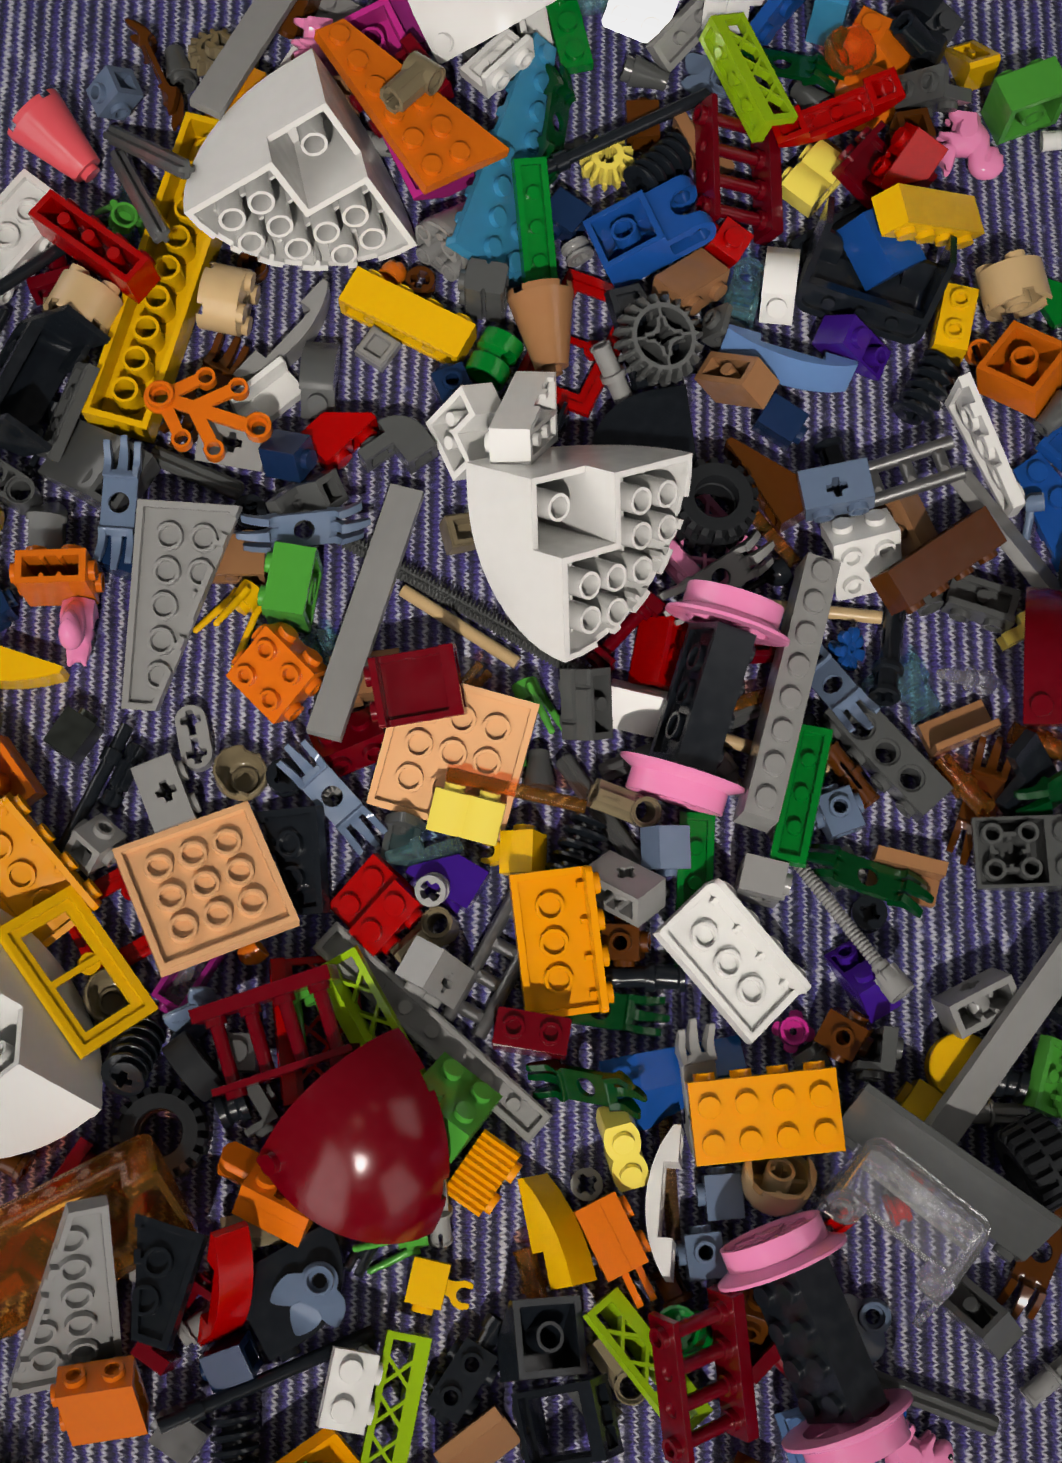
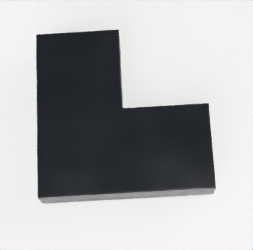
M1027 728L1005 754L1016 775L995 801L1003 816H1016L1015 810L1037 800H1018L1014 797L1013 792L1033 787L1043 776L1050 778L1058 772L1037 733Z

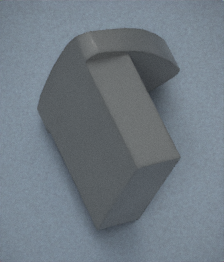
M50 502L35 506L26 511V519H29L28 546L38 545L47 549H61L63 545H66L68 511L62 504Z
M403 811L386 815L384 825H386L388 831L384 834L380 856L389 862L415 865L422 832H426L427 824L420 818Z

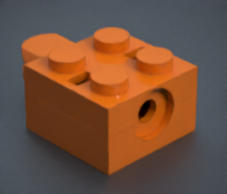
M237 1141L228 1143L223 1147L217 1164V1173L241 1186L231 1213L298 1248L313 1221L298 1211L281 1194L269 1177L263 1173L261 1167L256 1162L259 1155L258 1152Z
M613 1191L573 1211L605 1280L609 1283L622 1277L636 1308L639 1309L644 1304L629 1274L630 1271L635 1270L650 1302L657 1300L656 1293L642 1265L649 1262L646 1253L650 1252L651 1248L643 1231L640 1229L634 1231L629 1221V1218L635 1215L625 1195L618 1197L616 1192Z

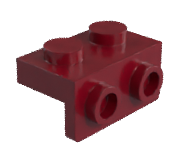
M369 706L351 714L342 742L308 735L313 747L323 757L325 762L339 777H342L377 762L385 733L383 729L379 728L378 722L373 723Z

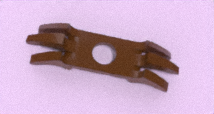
M124 19L126 25L138 34L129 36L130 40L142 49L143 63H150L159 82L158 88H160L162 93L163 105L167 108L169 116L172 115L171 126L174 132L177 130L178 125L181 127L185 115L182 93H180V89L177 86L168 84L154 55L157 51V46L155 45L157 41L152 32L134 19Z
M217 333L210 352L202 361L203 365L201 368L210 367L216 374L217 385L215 390L227 385L234 378L233 373L247 359L250 348L244 345L233 364L241 338L237 336L234 337L229 348L217 363L224 340V335ZM204 375L200 381L207 383L211 381L212 376ZM197 389L185 394L183 397L191 400L197 399ZM175 410L179 421H181V415L184 416L181 423L182 428L187 429L191 433L194 444L198 440V432L194 428L190 415ZM166 422L158 429L164 434L170 431ZM186 436L178 437L176 443L180 444Z
M980 736L958 818L946 852L952 854L961 829L967 831L960 865L966 866L973 848L971 818L996 817L998 806L995 801L1003 792L1011 769V765L1006 758L1002 772L996 771L1004 737L997 736L985 768L981 767L987 737ZM979 791L988 793L992 798L990 808L983 811L975 809L971 804V797L974 793Z
M1061 1207L1053 1211V1213L1062 1219ZM1062 1227L1046 1241L1051 1247V1256L1047 1261L1037 1262L1031 1255L1024 1262L1015 1261L1014 1266L1010 1269L1007 1281L996 1301L1003 1306L1019 1283L1018 1280L1021 1281L1016 1301L1010 1313L1014 1320L1019 1317L1034 1292L1033 1288H1036L1037 1291L1027 1311L1026 1318L1033 1320L1043 1304L1049 1282L1062 1253Z

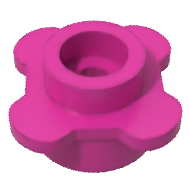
M799 1010L790 1011L786 1019L781 1022H774L771 1028L773 1035L778 1036L783 1042V1049L787 1053H795L799 1045L804 1042H811L815 1037L814 1029L808 1026L807 1022L803 1019L802 1012ZM791 1028L796 1029L795 1035L790 1034Z

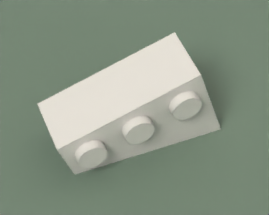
M515 372L488 428L489 431L485 433L484 447L485 451L489 452L490 463L532 465L558 440L556 372Z

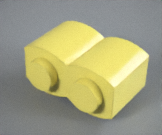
M824 140L818 141L814 146L808 144L798 158L800 162L794 168L791 166L787 167L782 173V199L809 219L841 184L832 174L834 169L841 163L837 159L840 152Z
M445 781L444 787L437 786L435 788L426 825L427 830L487 845H497L507 805L506 802L500 801L501 794L480 790L479 796L465 793L466 786Z
M598 1107L596 1123L604 1144V1155L614 1184L620 1192L647 1186L649 1170L641 1150V1137L634 1118L626 1111H609V1107Z

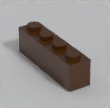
M984 506L964 516L871 578L870 582L891 616L903 610L909 615L926 604L923 598L930 594L934 598L949 589L948 581L952 578L959 581L974 572L975 570L972 567L974 563L978 561L982 565L998 555L996 548L1007 542L987 507Z

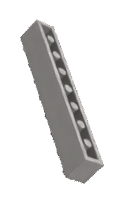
M808 552L796 567L780 630L790 639V644L787 647H776L742 782L745 793L739 794L733 818L734 823L767 833L779 822L841 566L840 562Z

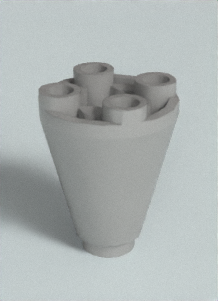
M466 201L426 217L415 227V237L419 247L416 249L418 259L424 265H431L450 282L456 281L459 278L460 270H466L468 264L466 258L445 246L447 237L453 235L457 225L454 221L457 212L463 210Z

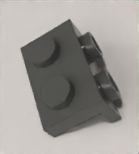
M940 63L898 75L906 98L895 105V110L906 111L927 107L930 117H933L934 112H955L958 106L971 103L972 89L949 84L948 64Z
M968 575L959 581H956L954 578L950 580V588L947 589L941 612L949 614L951 619L963 623L972 621L982 624L985 630L993 633L1006 632L1015 624L1016 616L1014 615L1021 594L1020 590L973 575Z
M882 1026L874 1030L871 1037L876 1041L870 1051L869 1061L857 1060L847 1065V1072L856 1073V1080L866 1082H878V1080H884V1076L894 1073L896 1059L902 1058L904 1046L903 1037H898L899 1027Z

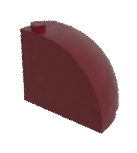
M1027 587L1023 692V724L1026 727H1062L1061 590L1041 587Z
M399 1027L381 1034L358 1047L313 1082L280 1118L256 1159L263 1173L269 1177L281 1194L310 1220L338 1235L373 1244L406 1243L433 1233L445 1206L446 1197L442 1195L443 1183L445 1179L449 1178L450 1172L447 1132L435 1090L429 1092L420 1072L425 1067Z

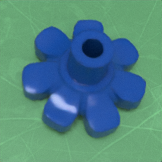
M849 627L848 631L841 630L837 635L838 641L831 640L828 644V652L838 656L837 663L843 670L855 671L857 661L863 662L865 658V651L859 649L864 645L863 635H860L861 631L858 627Z

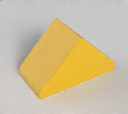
M975 40L948 47L944 52L956 85L972 89V91L991 85L1001 61L1000 53Z

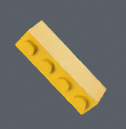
M897 183L871 197L882 237L896 238L899 242L910 240L916 241L917 244L932 243L936 247L946 246L950 235L957 237V249H963L974 243L973 239L985 234L975 196Z
M357 266L338 298L342 314L370 328L374 325L402 344L442 364L463 362L477 339L476 324L470 317L460 312L454 314L444 309V306L437 300L432 298L424 299L416 295L411 288L404 284L398 283L395 285L373 269H368L367 271Z

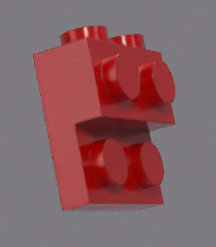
M373 853L330 901V909L350 928L348 932L373 957L382 952L385 955L389 954L390 950L401 941L398 937L399 933L405 927L411 929L424 914L421 911L424 905L417 900L415 888L378 853Z

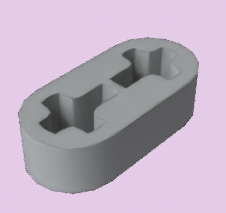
M186 705L179 709L175 716V727L181 758L191 771L204 772L213 765L215 760L209 720L200 707ZM194 714L196 719H201V721L195 723V735L191 734V730L187 725H183V722L188 721V715ZM195 742H198L202 752H207V755L202 756V762L197 764L193 758H189L195 752L193 745Z

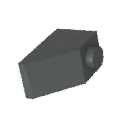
M959 1269L933 1295L936 1301L963 1329L998 1361L1024 1335V1332L1009 1311Z

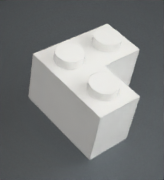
M492 382L461 385L425 422L432 438L437 443V448L453 481L466 479V462L490 457L489 452H486L484 447L485 433L488 431L501 403Z

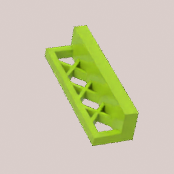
M744 12L711 16L699 37V41L751 142H763L772 126L793 124L797 120L798 115ZM737 25L743 36L741 37L730 31L728 26ZM741 49L753 55L756 63L745 58ZM756 75L767 81L770 89L757 83L754 76ZM768 101L780 107L783 113L773 114Z
M358 945L321 964H336L337 966V964L352 956L359 969L356 982L343 978L338 969L340 979L331 981V988L328 989L336 1019L350 1043H360V1046L376 1038L377 1022L390 1026L392 1030L399 1027L410 1042ZM363 978L365 979L367 985L362 984ZM349 987L354 988L353 994H352L351 990L349 989ZM360 990L373 994L377 1003L374 1014L360 1009L357 1003ZM381 1010L385 1017L379 1016ZM366 1019L372 1020L371 1026ZM425 1068L420 1070L422 1076L426 1073Z
M616 1287L594 1303V1306L582 1317L660 1417L657 1391H654L649 1385V1377L656 1385L652 1344L649 1339L650 1328L621 1290ZM601 1313L612 1329H606L596 1315ZM625 1346L637 1361L629 1359L624 1352ZM685 1375L687 1394L697 1390V1388ZM708 1403L689 1411L691 1431L713 1411Z
M390 1329L386 1330L380 1362H383L382 1379L379 1386L374 1388L372 1401L375 1402V1412L371 1425L366 1427L359 1463H370L381 1454L387 1463H407L432 1342L430 1336L415 1332L410 1334ZM394 1339L411 1343L408 1361L399 1368L390 1356ZM390 1363L394 1371L386 1376L388 1364ZM398 1376L403 1384L400 1400L389 1407L382 1395L383 1388L386 1383ZM382 1402L386 1410L378 1415L380 1403ZM390 1415L395 1423L392 1439L381 1446L374 1435L377 1423ZM373 1441L377 1446L378 1450H376L370 1455Z

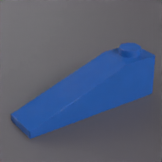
M739 1035L714 1039L717 1060H715L717 1078L730 1077L729 1070L747 1068ZM699 1042L701 1052H705L704 1049L701 1047L702 1042ZM675 1047L598 1062L599 1071L614 1073L620 1070L645 1092L647 1096L646 1102L633 1098L641 1109V1118H634L638 1131L648 1130L684 1109L678 1058L675 1055Z

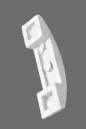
M674 1124L668 1131L655 1155L647 1183L645 1201L646 1229L652 1255L664 1280L673 1283L676 1243L673 1238L662 1237L667 1168L682 1169L684 1131L682 1126Z

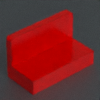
M673 616L650 617L647 621L642 620L638 624L628 682L637 685H654L669 691L689 624L683 623L676 626L673 621L675 617Z

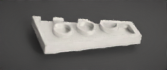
M968 372L957 378L944 404L994 499L1007 517L1011 518L1018 515L1026 504L1025 493L1022 486L1016 481L971 372Z

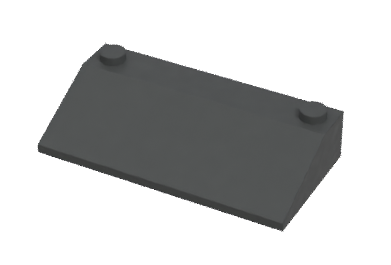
M867 1083L855 1093L842 1112L845 1146L848 1150L853 1152L855 1148H858L994 1245L991 1251L1008 1263H1011L1013 1259L1016 1262L1026 1261L1062 1227V1219L871 1084Z

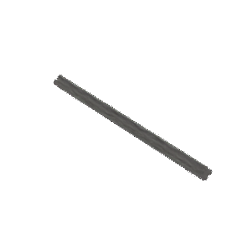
M308 521L307 526H309V530L312 529L313 531L314 525ZM366 538L363 541L359 539L344 544L341 548L349 550V552L360 556L364 560L369 547V540L365 543ZM406 561L401 564L397 579L400 578V581L404 580V583L419 589L418 591H422L423 594L426 593V596L430 595L429 597H433V600L441 601L440 604L445 603L444 606L448 605V608L463 614V617L467 616L466 618H470L471 621L474 620V623L482 624L481 627L489 628V631L504 637V640L508 639L507 641H511V644L519 645L518 648L526 649V652L534 654V657L537 656L538 659L545 660V663L549 662L548 664H552V667L556 666V669L589 666V664L584 666L585 662L580 664L581 659L577 662V658L564 663L551 657L530 642L516 626H513V622L509 624L510 619L505 622L506 617L502 620L503 615L498 618L499 613L495 616V611L491 614V609L487 611L488 607L484 610V605L479 607L480 603L476 605V600L474 603H472V598L468 601L469 596L466 599L465 594L461 597L462 592L457 595L458 590L454 593V588L450 591L451 586L447 589V584H445L443 587V582L439 584V579L435 582L436 578L434 577L431 580L432 576L428 578V573L426 576H424V571L420 574L421 569L418 572L417 567L413 570L414 565L409 568L410 563L407 566Z

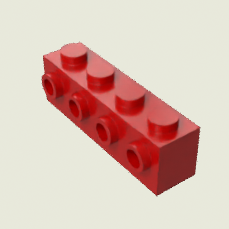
M50 189L29 211L28 215L43 237L104 280L114 283L120 288L122 293L139 304L161 280L154 267L156 261L146 251L142 249L140 251L137 250L124 236L118 232L114 234L97 217L84 213L71 199H64Z

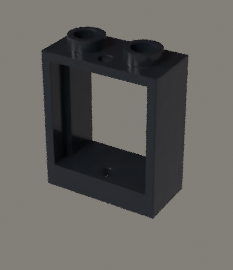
M607 1373L532 1386L511 1394L513 1402L512 1415L517 1422L521 1441L520 1454L525 1463H593L609 1460L624 1452ZM578 1391L590 1447L551 1453L540 1398Z

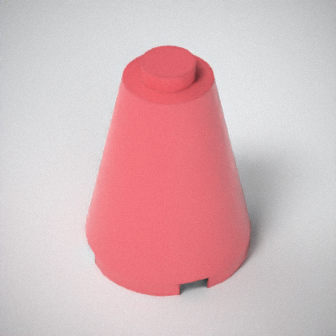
M53 88L47 89L50 95L44 98L38 93L23 105L14 116L12 121L16 124L14 131L8 128V136L15 143L75 182H90L100 171L98 155L61 95Z

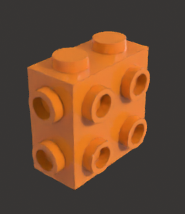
M66 544L61 549H47L38 545L28 546L26 550H15L14 563L9 564L10 582L16 586L19 595L24 597L30 607L61 606L63 600L76 596L95 600L96 604H99V593L105 591V576L103 572L99 571L97 560H93L88 550L80 545Z
M283 622L265 623L258 627L251 636L253 639L252 643L247 649L241 650L231 662L233 667L226 674V677L272 724L286 720L289 722L295 720L304 710L302 704L308 696L312 697L320 690L322 679L327 669V666L322 662V656L313 648L307 647L298 638V632L291 625Z
M133 1355L58 1366L56 1383L50 1386V1399L52 1407H58L61 1431H67L72 1446L148 1435L150 1402Z

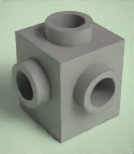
M101 813L89 821L83 819L74 827L63 852L66 850L75 859L79 869L88 877L103 866L109 868L116 863L112 849L122 846L127 835Z

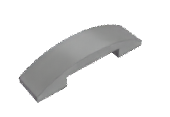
M324 278L301 301L304 313L303 319L266 358L255 350L233 373L234 378L241 377L248 381L279 356L283 357L287 368H289L302 356L306 342H313L329 310L331 293L329 284Z

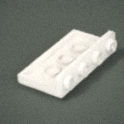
M23 169L0 194V279L54 245L40 234L28 215L29 211L51 188L26 169ZM20 284L0 296V306L6 304L12 298L14 290Z
M719 878L704 883L653 933L654 937L746 1044L753 1043L798 995L807 993L811 989V984L807 980L805 971L799 965L792 963L783 952L782 944L773 936H769L760 925L759 917L741 903L733 886Z

